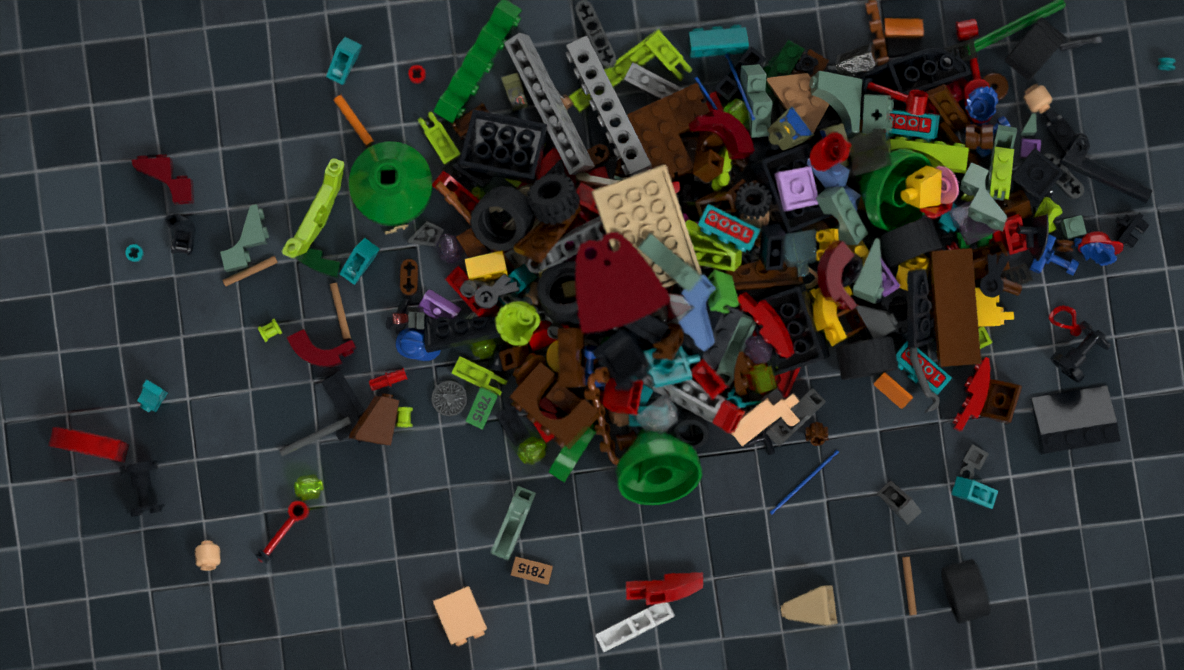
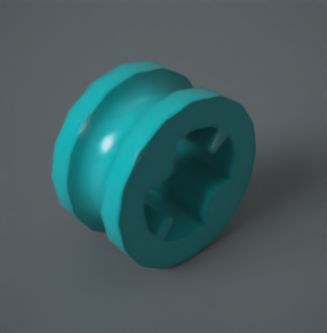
M1158 59V62H1160L1158 69L1175 70L1173 63L1176 62V59Z
M136 244L129 245L125 251L126 257L132 262L141 260L144 253L143 249ZM132 248H135V250L138 248L137 258H134V256L130 257L129 254L132 253Z

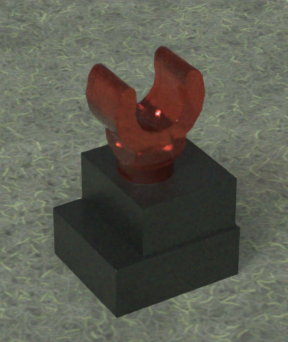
M423 307L408 308V315L393 313V324L408 322V328L424 329Z

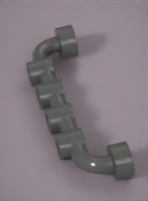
M476 279L466 280L463 282L460 291L465 297H472L477 287H492L496 281L490 280L486 283ZM516 292L500 297L505 304L523 301L533 305L530 297H524L523 299L515 297ZM534 306L540 316V321L547 320L551 322L547 330L549 337L558 339V329H564L563 325L551 320L543 306H540V308Z

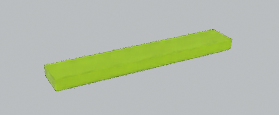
M651 35L620 57L614 67L604 69L612 87H615L624 80L632 62L641 67L655 56L644 44ZM582 87L569 96L579 113L590 106L589 101L592 100L589 94L585 95ZM597 90L595 92L596 95H601L604 93L603 90Z

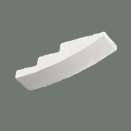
M669 602L655 604L595 636L603 652H606L675 617V614Z

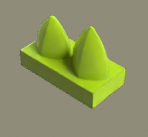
M1044 197L1034 217L1048 214L1050 233L1057 229L1053 220L1063 212L1061 207L1055 204L1051 198Z

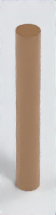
M273 256L223 279L225 287L278 263L277 259Z
M332 283L330 288L343 340H347L351 336L338 284Z
M904 557L902 561L909 615H917L910 557Z

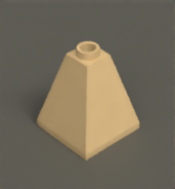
M833 585L817 588L785 602L781 606L782 616L790 620L826 626L838 624Z

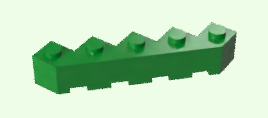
M501 0L497 4L490 20L482 28L476 43L467 52L461 67L453 75L447 90L439 98L433 111L434 113L451 123L457 118H462L466 111L465 106L471 96H475L480 88L479 83L483 76L492 69L494 58L499 50L505 48L504 42L507 41L506 39L513 27L516 28L522 19L519 17L522 12L521 8L507 0Z

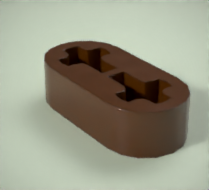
M406 259L401 264L400 289L407 296L414 295L418 289V265L413 259ZM408 263L415 267V269L411 270V276H408V271L404 269V267L408 266ZM408 279H411V285L414 286L410 292H407V289L404 288V285H407Z

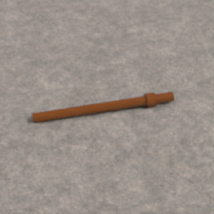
M442 181L436 184L437 189L445 196L444 199L449 205L452 204L470 224L471 214L459 202L458 196L453 191L450 192ZM503 251L505 263H507L511 271L514 270L515 268L508 260V258L505 255V252Z

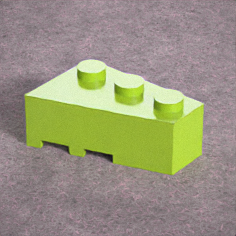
M689 219L685 222L699 266L735 271L741 265L742 251L735 248V243L731 241L728 244L717 239L719 235L714 233L708 235L700 231L701 227Z

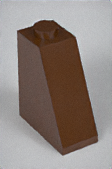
M382 393V396H375L349 434V438L391 446L399 400L393 399V395Z

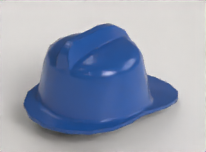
M404 329L398 334L396 339L398 352L406 358L430 361L435 359L441 351L427 353L425 350L424 330Z

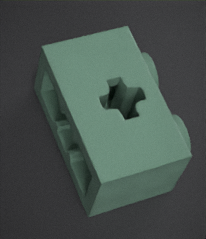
M864 95L862 134L887 135L892 130L890 111H893L894 102L891 100V95ZM879 111V113H882V117L878 118V116H875V112Z

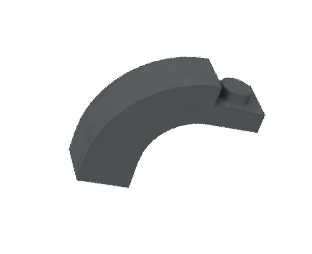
M812 388L791 408L800 421L794 426H789L781 418L766 434L780 447L826 401Z

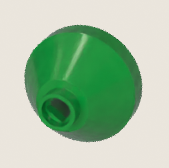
M382 142L369 147L358 156L350 171L349 191L356 208L368 220L379 225L399 226L414 220L425 210L432 196L433 179L426 160L417 150L400 142ZM395 172L394 184H381V176L384 173Z
M898 149L859 169L855 184L860 191L868 218L874 226L889 232L923 217L925 213L921 212L920 208L907 204L902 200L901 192L906 190V179L908 176L927 165L932 167L931 162L926 156L909 149Z
M648 426L640 430L637 438L616 467V478L620 493L626 499L642 505H660L681 499L697 487L702 477V469L697 452L691 446L664 432L658 426Z

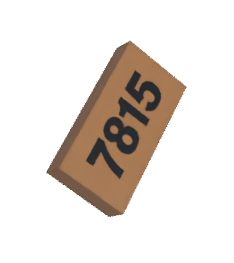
M515 557L511 576L548 585L553 566Z

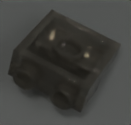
M872 42L837 55L835 66L838 74L854 77L860 71L869 72L873 70L874 66L877 65L874 43Z
M876 128L871 133L864 135L856 134L854 138L849 139V143L852 145L850 148L852 171L855 176L891 165V143L885 128Z

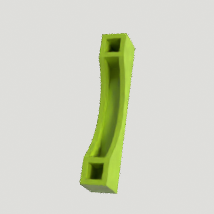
M858 133L852 141L851 161L871 163L877 158L895 150L909 149L932 159L940 166H944L952 172L966 174L969 148L965 147L964 144L954 143L953 146H950L941 141H935L932 144L927 143L923 139H915L914 142L907 141V138L904 137L888 139L886 135L869 137V134Z

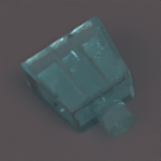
M816 230L786 234L784 260L787 267H797L798 277L809 275L808 264L816 261Z

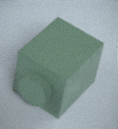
M1082 215L1063 219L1060 222L1064 240L1083 237L1087 234Z

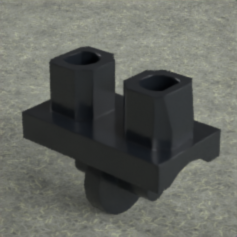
M1139 212L1129 224L1127 222L1130 216L1125 215L1123 219L1117 217L1115 222L1118 226L1115 231L1120 233L1122 229H1125L1117 241L1133 248L1139 239L1133 236L1131 232L1136 229L1143 234L1149 227V224L1142 219L1144 215Z

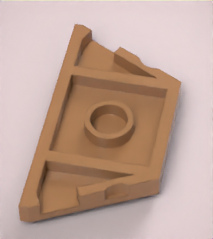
M803 73L767 78L766 83L785 110L793 106L808 128L814 133L829 103L811 95V88L809 87L811 77L809 74Z

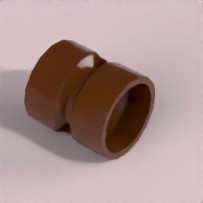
M966 124V147L977 149L980 146L981 149H993V124H982L981 127H978L976 124Z

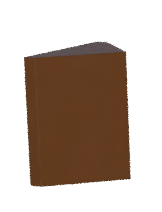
M990 379L987 398L980 416L1004 424L1011 423L1022 386Z

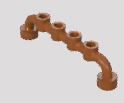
M869 0L865 5L867 14L872 15L873 21H869L871 33L875 32L876 34L873 44L875 51L879 50L880 58H877L878 66L889 62L877 1Z
M599 367L588 377V388L585 389L584 396L586 400H592L593 407L600 414L597 418L598 424L594 428L596 435H602L603 441L600 442V451L607 452L610 461L617 466L620 459L615 454V442L611 440L609 434L610 425L606 423L604 417L605 408L601 405L599 399L600 390L595 385V380L598 383L608 382L609 371L606 367Z

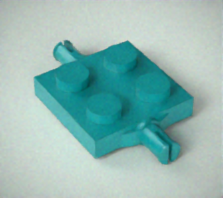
M682 345L673 360L652 358V353L656 348L643 352L653 368L648 374L652 379L654 388L691 380L690 363L700 362L699 354L687 356L683 351Z

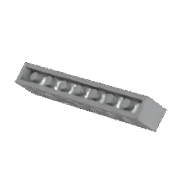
M516 34L504 42L544 124H547V130L569 174L576 175L580 172H587L595 166L529 35Z
M585 36L567 44L568 52L565 53L569 63H574L576 67L573 69L577 79H582L584 84L581 87L585 95H590L592 100L589 103L593 111H598L600 116L597 119L601 127H606L608 132L605 135L609 143L613 142L615 145L613 151L617 159L621 158L623 162L621 167L624 174L631 177L652 169V165L588 37ZM582 58L588 59V61L585 63L579 62ZM590 74L596 75V77L593 79L587 78V76ZM597 90L604 91V93L601 95L595 94ZM605 106L612 107V109L609 111L603 110ZM613 122L620 123L618 127L611 126ZM622 138L628 139L626 143L619 142ZM630 154L636 155V158L633 160L627 159Z
M584 334L585 346L594 345L599 347L600 342L604 340L603 337ZM649 375L642 379L643 385L711 423L722 402L725 400V398L719 395L712 399L701 385L692 380L654 388Z

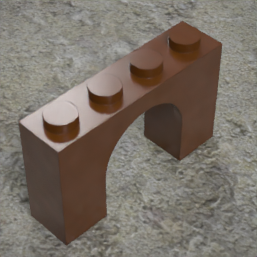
M540 362L510 396L513 401L512 406L519 412L521 410L527 413L526 417L533 424L535 422L541 425L540 429L547 436L552 434L556 438L554 441L561 448L566 446L570 450L600 414L597 409L583 399L563 419L553 420L545 417L540 412V400L543 394L557 380V377Z

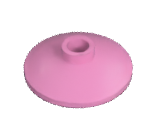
M944 166L935 167L942 170L940 203H952L958 196L959 187L957 179L948 168Z

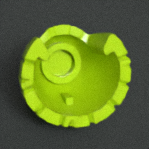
M510 302L500 309L496 317V328L498 333H501L502 339L508 341L509 344L515 346L525 345L531 339L533 331L539 326L540 316L537 313V309L527 302Z

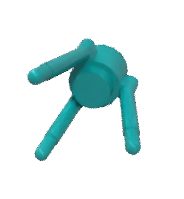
M735 384L728 393L729 398L726 399L739 408L755 406L762 402H742L739 396L734 395L736 391Z

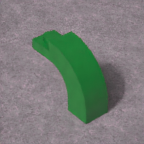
M597 421L587 429L570 450L566 446L562 448L548 471L550 474L563 482L566 481L595 436L594 428L598 424Z

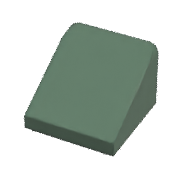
M1035 113L1029 117L1020 136H1031L1037 132Z

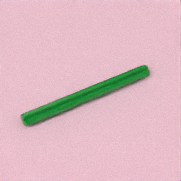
M1055 0L967 44L965 49L971 55L1037 22L1041 17L1045 18L1063 9L1066 4L1064 0Z

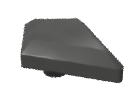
M427 221L407 242L436 247L444 229Z

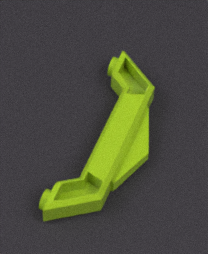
M335 158L330 160L324 172L323 183L295 236L288 239L282 250L283 255L294 258L306 253L311 243L325 226L334 200L341 188L344 170L343 161Z

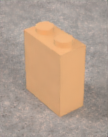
M469 586L433 601L451 645L454 643L456 646L462 645L467 642L466 638L474 636L475 639L485 635L484 630H487V627Z

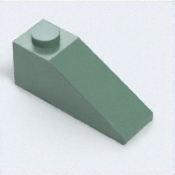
M877 238L853 288L854 296L875 303L877 298L880 299L884 292L880 240Z

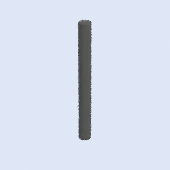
M346 417L280 449V454L283 457L351 424V420L349 417Z

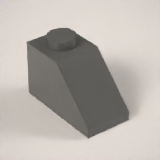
M865 305L856 307L874 339L882 338L897 329L896 324L898 322L895 316L889 314L888 311Z
M891 480L877 493L889 508L907 525L922 512L913 499Z

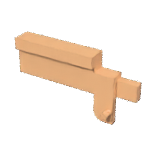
M792 394L785 400L782 398L774 405L766 398L742 417L735 433L731 434L743 446L779 417H782L789 426H794L800 420L790 408L799 402L798 398Z

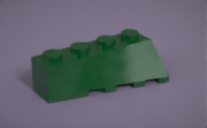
M788 40L785 46L763 67L767 74L766 79L791 75L805 49ZM766 83L765 92L772 100L773 106L777 97ZM739 92L733 100L745 105L741 92Z

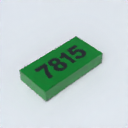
M481 386L465 422L483 430L499 394Z

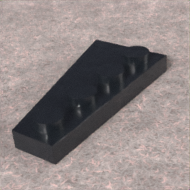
M424 317L425 350L427 353L501 337V333H498L496 328V317H473V319H465V317H457L456 319L438 317V319H431L430 317Z

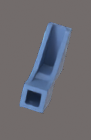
M809 158L807 165L811 166L812 172L825 189L827 187L843 186L857 211L861 195L846 185L850 170L837 163L826 171H817L812 167Z
M703 274L701 275L702 278L690 292L686 289L682 292L685 301L694 308L679 321L682 330L694 339L695 345L705 351L715 342L706 305L709 296L716 288Z

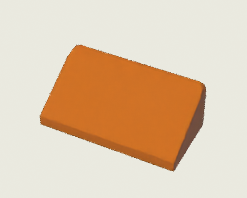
M885 18L884 38H923L924 36L923 19Z
M883 373L874 383V386L900 409H903L913 398L912 395L886 373Z

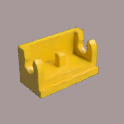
M503 251L465 259L469 280L476 279L488 282L499 279L504 273L508 277Z

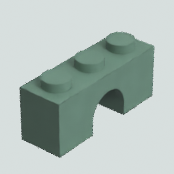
M843 186L827 187L816 197L823 213L831 214L839 221V224L835 227V229H838V241H844L846 245H857L868 234Z

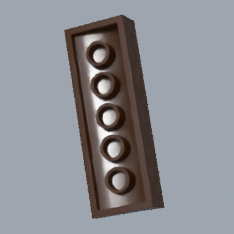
M972 248L929 252L938 367L981 364Z

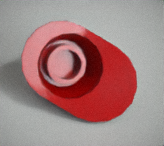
M832 132L813 147L810 153L812 167L817 171H826L837 163H842L849 156L851 143L847 142L839 132Z

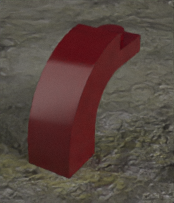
M712 109L706 115L696 116L688 124L690 131H711L717 134L725 143L729 159H745L755 152L747 129L737 118L727 112Z
M833 241L825 249L819 261L817 271L819 289L826 301H835L836 306L842 310H853L857 304L843 288L841 274L844 266L854 254L844 241Z
M305 329L287 337L292 349L300 358L318 367H334L343 364L340 356L343 355L344 358L354 353L353 350L356 349L353 340L330 350L319 349L312 344Z

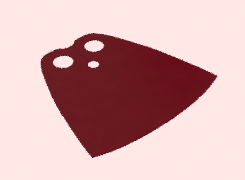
M611 232L604 235L600 241L590 240L579 246L576 257V296L582 333L603 331L633 322L658 310L671 300L651 266L622 234ZM612 239H616L620 243V248L614 252L610 251L607 246L608 242ZM594 248L597 251L596 258L588 260L585 257L586 249ZM607 259L611 262L609 266L604 265V261Z

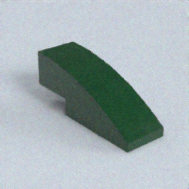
M309 248L306 253L294 257L304 266L315 272L339 278L341 263L339 261L323 259L324 252L321 250Z

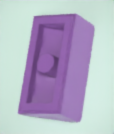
M430 289L424 294L417 307H423L424 313L433 319H438V317L456 319L461 311L460 307Z

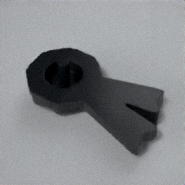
M1001 253L997 262V254L987 255L988 275L980 281V290L985 296L993 298L1002 293L1004 283L1000 275L1010 256H1005L1004 253Z
M504 273L492 287L482 286L476 290L475 303L482 309H491L497 304L498 297L518 292L520 288L517 287V282L508 284L511 278L507 277Z

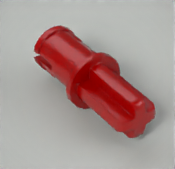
M402 368L388 374L385 372V375L369 380L371 390L375 391L386 386L392 387L391 384L407 380L405 370Z

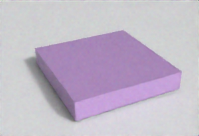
M811 166L775 173L783 211L818 204L816 200L818 193Z

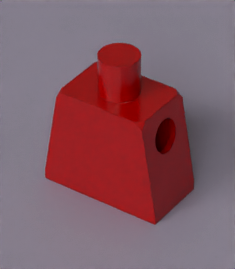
M613 378L609 379L606 382L605 390L600 391V402L611 412L637 415L643 381L637 380L633 388L624 392L616 391L614 388L617 385Z

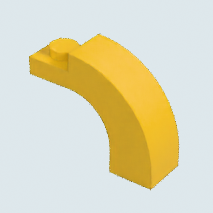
M849 285L843 287L849 296L853 295ZM820 292L813 306L814 324L817 332L824 330L826 338L831 346H834L846 339L847 336L838 320L835 301H826Z

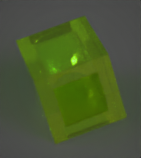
M765 363L753 366L754 370L750 371V376L755 393H762L777 388L771 366H765Z

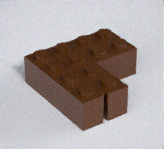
M697 83L627 114L652 165V169L666 165L671 181L675 178L674 173L679 178L692 172L694 168L680 135L690 131L688 124L696 116L706 115L710 112L706 102L702 103L704 97Z

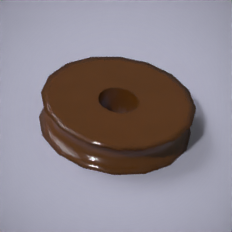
M998 73L986 75L983 79L989 83L990 87L992 84L997 85L995 92L998 94V101L1003 99L1009 88L1006 78Z

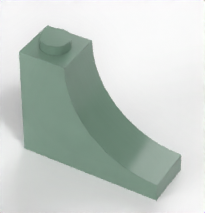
M818 71L810 79L811 95L829 103L841 118L847 138H854L859 133L862 79Z
M651 233L637 247L688 292L702 278Z

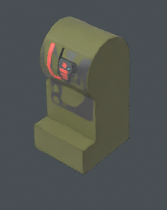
M518 72L501 77L513 112L527 108L528 105Z

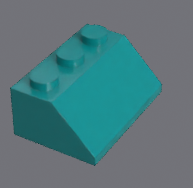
M741 25L730 26V29L712 27L711 30L706 31L703 28H695L688 35L690 58L721 56L727 53L729 55L745 54L749 48L746 27L742 28Z

